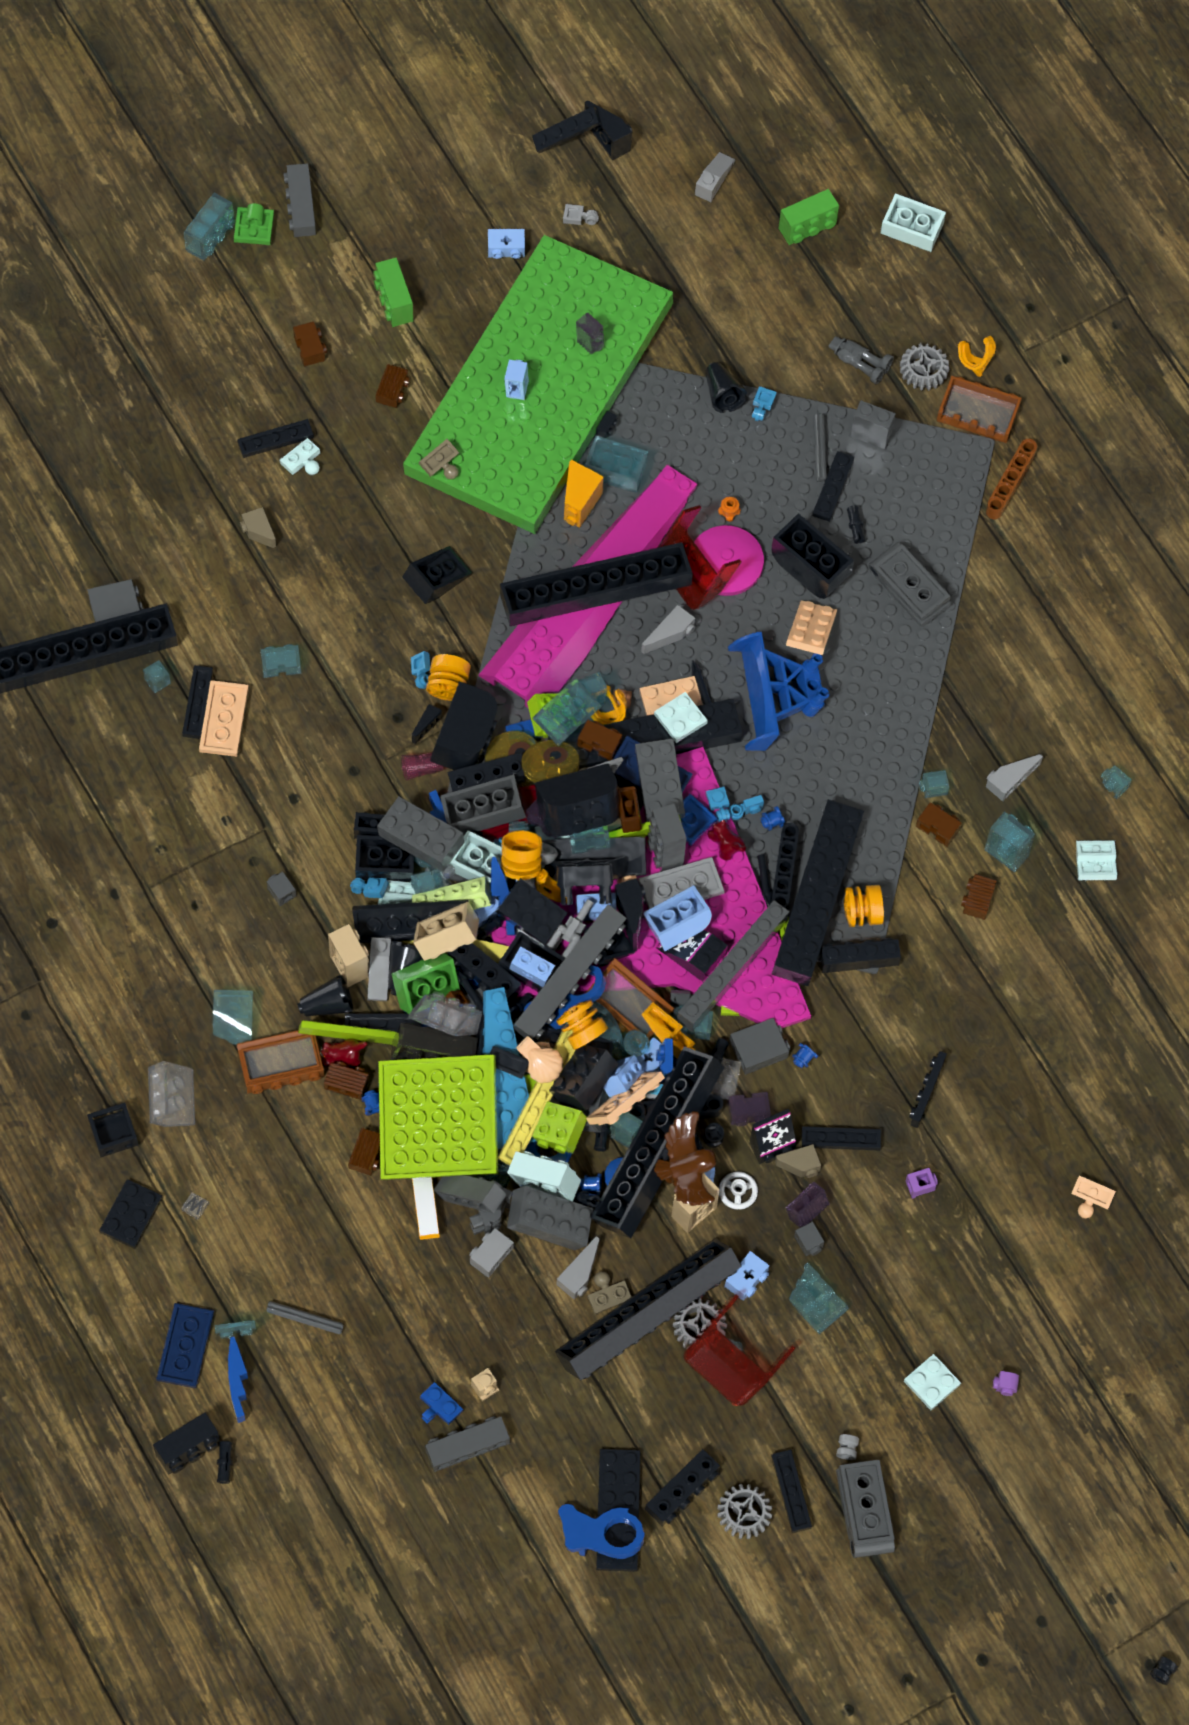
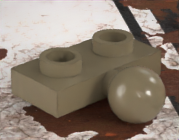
M446 439L419 461V465L430 477L443 468L444 476L452 480L458 476V469L454 465H449L448 462L457 456L459 452Z
M604 1271L598 1272L594 1277L595 1284L601 1287L602 1290L587 1296L595 1315L621 1305L631 1298L625 1280L609 1286L610 1277Z

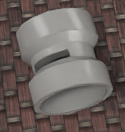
M847 1434L840 1435L838 1441L840 1447L837 1449L836 1456L845 1460H855L859 1438Z

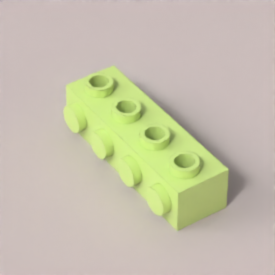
M485 876L412 895V903L469 900L473 910L491 906V888Z

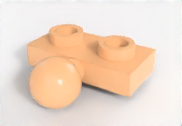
M1079 1176L1071 1194L1086 1200L1085 1203L1078 1207V1214L1086 1219L1093 1215V1203L1108 1209L1116 1191Z

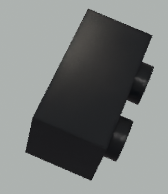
M607 411L596 428V434L605 439L608 435L610 436L613 431L612 428L616 427L618 423L617 415Z

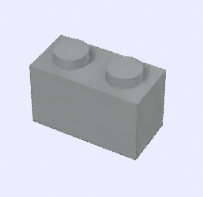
M496 1228L492 1232L488 1231L482 1239L483 1243L479 1248L476 1246L469 1255L470 1264L488 1278L514 1247V1242Z

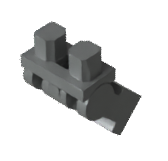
M501 1188L507 1195L494 1214L478 1210V1214L469 1217L470 1227L474 1235L481 1232L486 1234L488 1231H493L494 1228L497 1230L501 1228L502 1215L505 1208L510 1209L513 1191Z

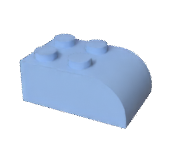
M694 885L643 913L649 928L664 951L703 931L710 923L712 916L710 908Z

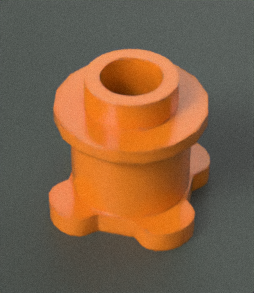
M734 497L724 498L721 502V507L718 509V513L723 515L729 522L733 521V518L739 515L741 511L739 502Z

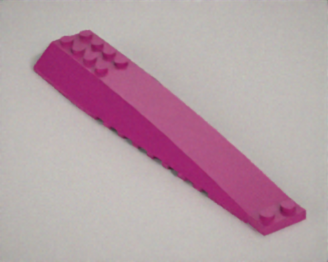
M666 465L657 478L651 482L572 567L658 548L663 537L668 533L687 504V499L697 488V483L669 465ZM623 601L519 624L480 672L479 677L493 686L497 682L523 698L527 708V702L534 694H558L583 663L595 645L596 640L602 634L607 623L612 619L616 609Z

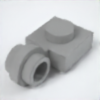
M565 205L563 223L581 225L582 219L589 225H595L598 222L599 216L596 211L588 210L584 212V206Z

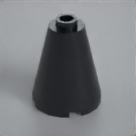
M713 362L709 364L705 372L713 408L719 413H724V410L731 412L738 409L746 400L745 395H747L745 388L721 363Z
M392 941L390 946L388 990L394 996L397 995L392 973L423 960L416 946L410 944L401 946L402 942Z
M338 975L301 997L300 1002L297 1003L300 1014L304 1013L308 1017L353 1012L354 1007L349 989L347 990L346 986H343L347 984L344 977Z

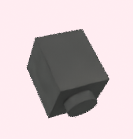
M283 872L274 874L268 879L267 889L279 906L296 897L295 888Z
M813 1222L795 1230L794 1237L805 1256L810 1254L814 1256L822 1251L824 1240Z

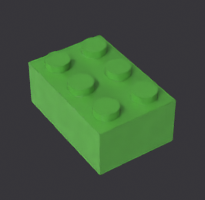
M824 190L782 209L779 230L788 245L799 243L804 238L815 236L824 229L833 228L837 223L839 205L830 190Z
M397 258L375 263L376 270L373 271L375 278L374 286L376 291L379 290L380 292L379 300L381 306L385 305L386 310L384 313L386 320L391 322L392 327L413 322V302Z
M445 953L440 954L435 959L421 960L392 973L399 1007L410 1015L439 1003L450 991L460 990L453 958Z

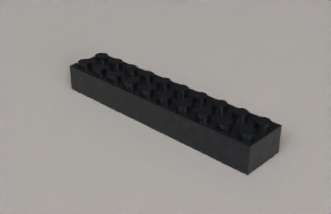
M681 542L500 583V597L509 626L511 627L692 585L693 573L683 543Z
M167 603L1 647L0 694L178 646L177 635Z
M729 699L697 706L708 720L707 724L676 743L674 741L676 755L701 747L708 749L741 742L742 730L734 700ZM655 715L603 725L608 729L613 728L622 734V743L626 736L639 743L673 739ZM582 729L548 736V748L562 747L568 753L565 761L552 764L553 770L562 769L573 773L582 768H589L610 760L598 756L599 752L594 749L592 752H589L577 746L578 737Z
M827 800L771 975L809 986L864 814L863 810Z
M684 1046L673 1066V1070L665 1080L603 1193L599 1206L595 1208L590 1217L601 1227L632 1238L663 1181L654 1172L655 1164L658 1160L669 1162L668 1150L665 1146L667 1141L664 1135L669 1132V1127L674 1124L676 1118L681 1117L685 1113L701 1112L725 1068L717 1059Z
M713 1239L554 1352L567 1372L579 1380L586 1379L592 1375L593 1371L607 1365L610 1359L621 1355L627 1347L638 1343L644 1335L655 1331L661 1323L669 1321L675 1313L686 1309L692 1301L703 1297L709 1289L720 1285L721 1281L726 1277L734 1275L742 1266L731 1247L717 1239Z

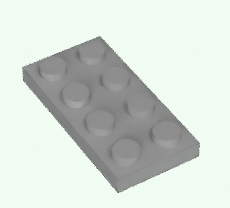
M712 857L639 878V884H643L646 895L644 898L648 909L657 906L693 885L704 900L724 894V889Z

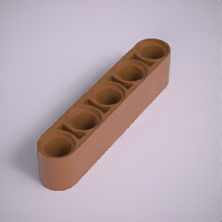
M1025 439L1021 442L993 491L986 508V515L990 519H998L1002 516L1031 465L1037 449V444L1033 439Z

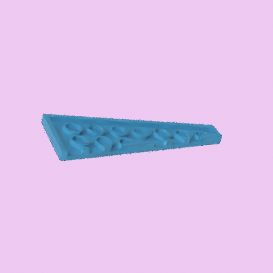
M504 987L484 991L483 1054L489 1055L492 1047L496 1046L520 1056L519 1051L516 1049L517 1042ZM496 1069L498 1149H502L529 1094L525 1077L520 1079ZM531 1137L529 1143L537 1141L533 1137Z

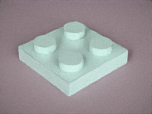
M686 692L654 711L656 718L676 743L706 725L708 721Z
M934 1354L904 1379L906 1385L930 1410L934 1409L961 1384Z

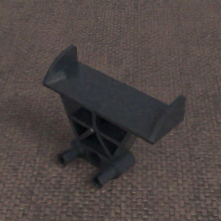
M641 835V837L542 840V843L551 845L558 852L556 859L552 863L545 865L543 869L548 872V875L553 880L557 881V886L560 888V905L566 904V897L567 905L573 904L572 887L597 885L599 887L600 904H604L605 896L606 904L612 903L611 886L613 885V880L629 875H646V835Z

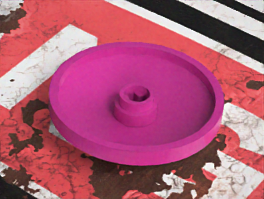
M724 525L710 528L696 538L690 549L689 564L693 578L702 588L713 594L732 596L741 594L756 584L763 570L764 555L759 542L753 535L741 528Z

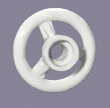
M744 1172L729 1173L719 1184V1196L722 1202L732 1209H745L751 1206L758 1195V1187L755 1180ZM733 1178H743V1179L747 1180L748 1183H746V1182H745L744 1180H742V1179H736V1180H734L733 1182H730L729 1180H731V1179H733ZM725 1187L729 1188L735 1195V1203L726 1197ZM739 1187L742 1191H736L735 1188ZM752 1188V1195L749 1200L741 1203V1196L745 1194L746 1190Z

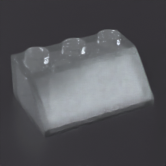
M433 992V994L424 995L408 1016L412 1020L453 1036H462L478 1033L482 1011L475 1009L476 1006L472 1004H461L459 999H448L444 997L445 994Z
M166 1061L148 1067L150 1123L163 1127L195 1125L193 1069Z

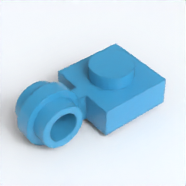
M759 386L753 401V405L759 407H755L752 418H755V421H763L766 412L763 408L771 410L777 392Z
M423 651L411 657L412 675L417 676L415 684L420 689H426L429 675L425 674V672L430 670V655L428 652Z
M725 787L706 791L710 810L718 809L716 811L718 822L730 820L729 811L726 808L729 807L730 803Z
M762 795L743 800V804L730 806L728 810L730 818L739 820L742 818L743 813L746 815L760 812L764 804Z
M355 878V880H352L350 887L351 891L356 894L363 892L365 898H383L389 883L386 878H369L367 884H365L363 879Z

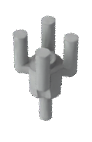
M587 899L576 918L570 916L565 925L559 924L546 946L556 951L562 939L569 942V945L562 954L566 958L582 938L581 934L586 928V925L582 922L594 903Z

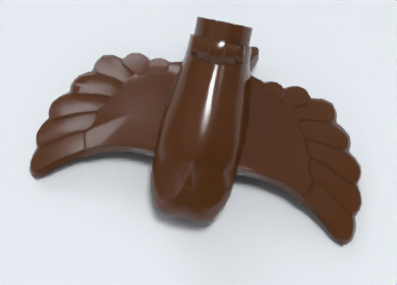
M698 1112L685 1113L675 1119L674 1124L669 1127V1132L664 1135L667 1141L665 1146L668 1150L669 1162L658 1160L654 1168V1172L657 1173V1177L660 1180H666L670 1184L673 1183L676 1200L682 1201L684 1204L689 1203L691 1206L704 1205L715 1200L705 1188L702 1174L711 1170L717 1161L712 1150H697L695 1128L699 1118Z

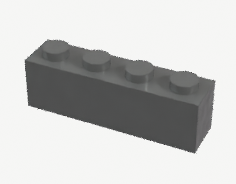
M308 163L286 165L287 173H284V183H288L289 188H285L286 199H290V204H287L288 215H292V219L289 220V228L293 230L294 237L316 235Z
M472 1175L442 1177L434 1189L445 1202L493 1214L507 1195L501 1189L502 1186L494 1180L490 1182L482 1177L478 1179Z
M496 1416L486 1419L485 1423L479 1425L477 1423L471 1424L466 1427V1430L461 1432L452 1431L445 1438L431 1439L425 1445V1450L433 1471L436 1472L510 1444V1437L502 1417L496 1418Z

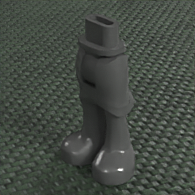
M837 336L834 337L828 347L834 350V354L843 362L852 365L856 369H860L869 376L870 381L875 385L880 383L884 374H887L894 360V357L890 354L879 358L871 354L869 349L862 347L856 342L849 339L846 340L845 338L840 339ZM862 359L866 360L867 362H869L870 364H872V365L875 366L876 368H873V367L869 366L868 364L864 363V362L862 361Z

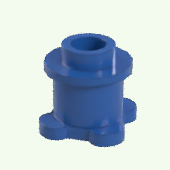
M778 806L774 807L772 812L767 814L764 812L762 818H760L762 826L769 831L778 825L781 828L784 826L783 823H785Z
M800 1043L798 1045L800 1047L799 1051L792 1055L794 1058L793 1063L801 1069L803 1066L808 1068V1063L813 1057L817 1059L818 1055L807 1045Z
M374 1090L366 1092L365 1096L362 1097V1102L365 1103L366 1107L365 1115L369 1116L379 1113V1093Z
M598 1174L597 1177L585 1175L584 1178H581L580 1189L588 1192H597V1195H600L602 1193V1174Z

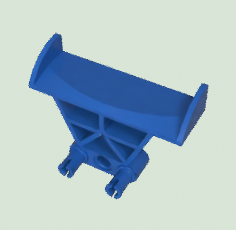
M762 632L741 637L728 646V651L742 652L756 738L745 745V750L766 751L780 735L778 721L800 711L808 717H814L824 706V701L829 697V694H827L829 691L822 687L818 666L823 662L821 660L823 658L822 655L815 653L810 659L805 660L802 664H798L764 648ZM767 665L773 667L776 682L770 681ZM795 677L798 691L788 685ZM772 693H778L781 712L776 713Z

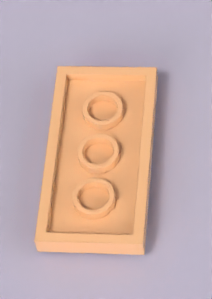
M801 600L786 646L823 655L837 609Z
M210 681L199 752L237 757L248 685Z
M662 1072L642 1073L627 1092L612 1096L586 1118L590 1125H611L617 1122L619 1116L630 1111L635 1102L643 1100L647 1092L659 1087V1082L665 1078Z

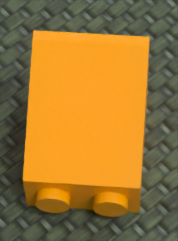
M573 460L569 462L564 520L568 524L580 528L603 494V476Z

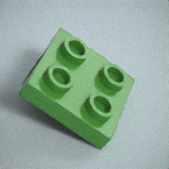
M256 203L249 204L247 208L238 207L234 242L270 245L274 210L264 209L262 205Z

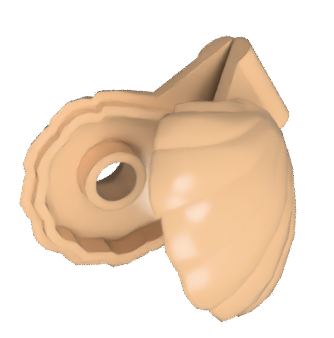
M527 1036L516 1047L522 1054V1058L529 1061L526 1072L530 1073V1077L539 1083H550L559 1077L560 1072L563 1070V1059L557 1050H553L550 1047L549 1043H535Z

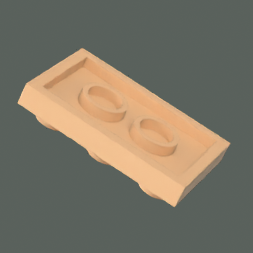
M695 676L639 689L646 716L654 715V711L684 692L688 694L696 706L703 705Z

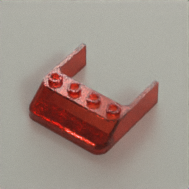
M700 505L683 510L659 546L683 543L693 573L692 585L677 588L676 590L693 610L703 607L718 595L742 563L738 559L723 564L719 572L716 573L690 538L687 530L701 510Z
M735 1294L729 1297L686 1348L684 1359L687 1364L735 1406H742L769 1381L794 1351L795 1347L793 1345L787 1347L766 1372L762 1371L719 1332L716 1327L718 1321L739 1298Z

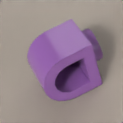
M1000 1371L998 1376L994 1377L993 1388L1001 1392L1002 1395L1012 1396L1013 1393L1017 1392L1019 1375Z

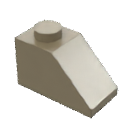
M263 507L241 514L242 522H240L242 532H246L249 539L271 548L276 547V539Z
M814 1145L777 1155L775 1159L776 1166L801 1178L805 1176L807 1178L814 1177L821 1169Z

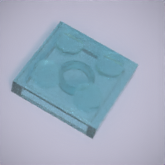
M255 1320L215 1325L216 1336L220 1335L221 1339L231 1338L234 1333H240L241 1336L253 1335L252 1331H256Z

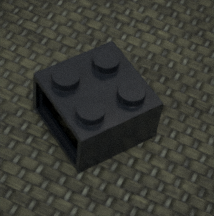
M125 1103L87 1114L100 1158L138 1146L137 1137ZM122 1109L120 1112L93 1120L95 1117Z

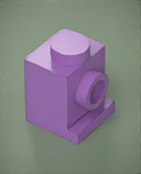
M930 1168L908 1174L905 1180L912 1199L916 1198V1196L935 1191L938 1184L936 1175L931 1173ZM923 1182L925 1185L919 1186V1183Z

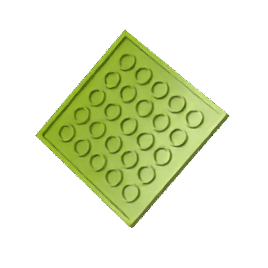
M495 1055L379 1061L380 1168L382 1180L498 1174Z

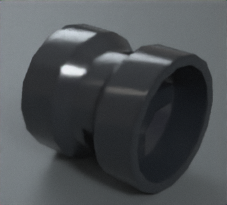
M711 1123L705 1129L704 1142L711 1148L719 1147L723 1142L724 1129L720 1124Z
M1161 1656L1157 1661L1158 1666L1152 1669L1150 1675L1157 1682L1168 1685L1171 1674L1177 1671L1178 1666L1170 1659Z

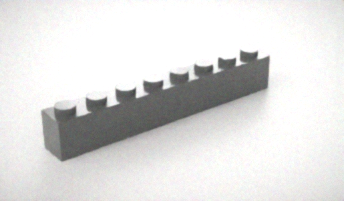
M773 901L680 1009L677 1015V1021L691 1032L694 1031L786 923L789 911L776 901Z
M608 904L519 1017L513 1029L524 1038L529 1036L532 1040L534 1038L538 1040L545 1031L542 1029L546 1023L550 1025L556 1017L554 1012L557 1008L562 1009L567 1003V995L575 993L580 986L577 984L581 978L585 980L591 972L589 967L592 963L597 964L602 958V950L604 948L608 950L615 941L612 939L616 933L620 935L626 925L623 923L627 918Z

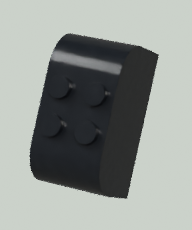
M799 513L773 537L771 551L778 564L811 593L821 599L829 596L852 573L854 560Z
M459 681L430 758L431 762L457 770L476 765L480 756H485L497 721L494 720L497 713V702L490 693Z
M608 763L535 782L538 813L547 831L551 834L568 836L612 824L620 816L618 783Z

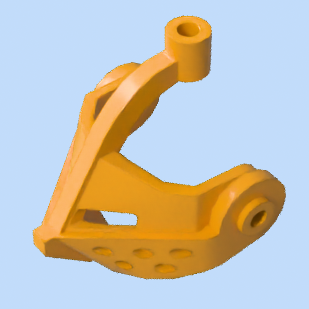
M992 336L983 339L985 344L983 358L971 354L969 343L966 341H960L958 344L959 359L977 377L982 376L983 371L995 354L996 343Z
M605 686L603 694L608 696L614 710L605 713L600 712L595 706H589L587 708L588 714L594 721L602 725L625 721L627 702L624 693L620 689L615 690V696L621 704L619 706L611 693V687Z
M542 868L534 883L536 890L548 899L560 903V888H558L557 882ZM545 887V888H547L548 890H550V891H551V894H550L549 892L545 891L543 888Z

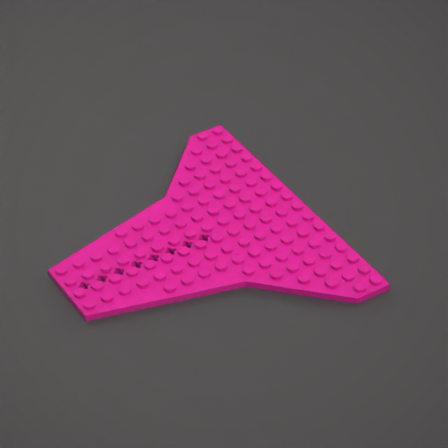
M701 747L676 755L677 765L693 774L682 792L683 800L691 794L716 816L718 809L710 810L706 791L717 789L719 785L704 748ZM644 805L640 811L641 823L646 822ZM730 818L726 823L731 831L738 835L734 822ZM712 825L692 846L686 842L683 865L712 857L721 880L724 894L704 900L712 914L711 921L704 930L715 935L728 945L727 952L717 964L718 966L768 907L746 852L734 853L731 860L728 861L721 859L719 856V845L710 840L707 835L709 830L713 831ZM646 836V875L636 876L638 882L639 878L660 872V869L655 867L653 857H655L654 852L649 850L648 836ZM617 879L613 880V885L611 886V893H615V884H617ZM597 885L572 887V905H567V903L560 905L559 902L551 900L567 912V915L562 920V925L566 924L570 916L573 918L577 917L576 895L599 894V887ZM647 904L643 905L644 913L645 911L649 910ZM642 918L637 951L632 955L618 959V961L650 988L675 986L694 994L704 981L702 982L656 949L659 942L649 928L646 919ZM506 920L500 928L490 933L493 943L510 946L515 938V935L506 936ZM583 921L582 923L585 924L587 928L590 927L594 923V921ZM624 928L623 931H624V933H625V935H626V937H627V939H628L626 930H625V928ZM778 932L716 1004L739 1013L740 1016L756 1023L774 1018L777 1026L780 1025L781 1028L811 1019V1014L799 984L771 975L781 945ZM564 939L560 942L562 944L560 949L555 951L561 956L569 945V942ZM592 963L593 966H598L602 973L609 966V964L607 966H600ZM614 969L605 977L606 986L604 992L636 989ZM588 975L585 980L581 978L577 983L580 986L574 994H585L595 982V976ZM522 983V991L515 999H519L525 993H529L535 998L538 992Z

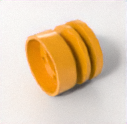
M440 654L434 656L431 662V674L428 676L426 691L436 698L452 701L459 681L467 684L466 681L469 678L471 665L465 659L455 655Z
M524 830L513 831L504 835L501 842V869L503 874L516 880L520 878L522 880H529L538 876L542 870L541 837L533 832Z
M880 885L866 886L865 894L863 895L859 886L855 887V895L853 894L852 887H846L844 911L849 927H855L856 918L858 925L863 926L864 917H867L869 925L883 924L884 908Z
M591 999L572 1006L556 1020L558 1025L568 1023L561 1029L562 1032L573 1031L567 1038L573 1050L584 1046L608 1029L602 1017L592 1019V1016L598 1011L597 1008L587 1011L593 1005Z

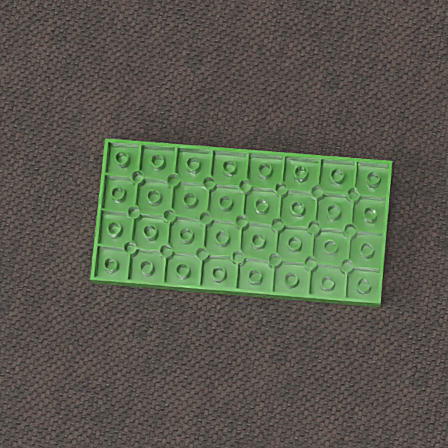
M544 235L404 461L405 475L536 534L567 482L569 462L571 460L579 462L594 437L596 428L605 413L612 407L673 305V292ZM509 360L527 362L529 382L524 400L506 397L505 375ZM446 439L459 452L457 456L448 462L449 465H454L458 469V476L452 480L444 476L443 468L430 477L419 465V461Z

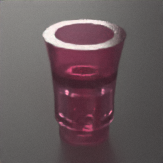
M432 753L401 755L402 771L406 781L443 771V766L430 761Z

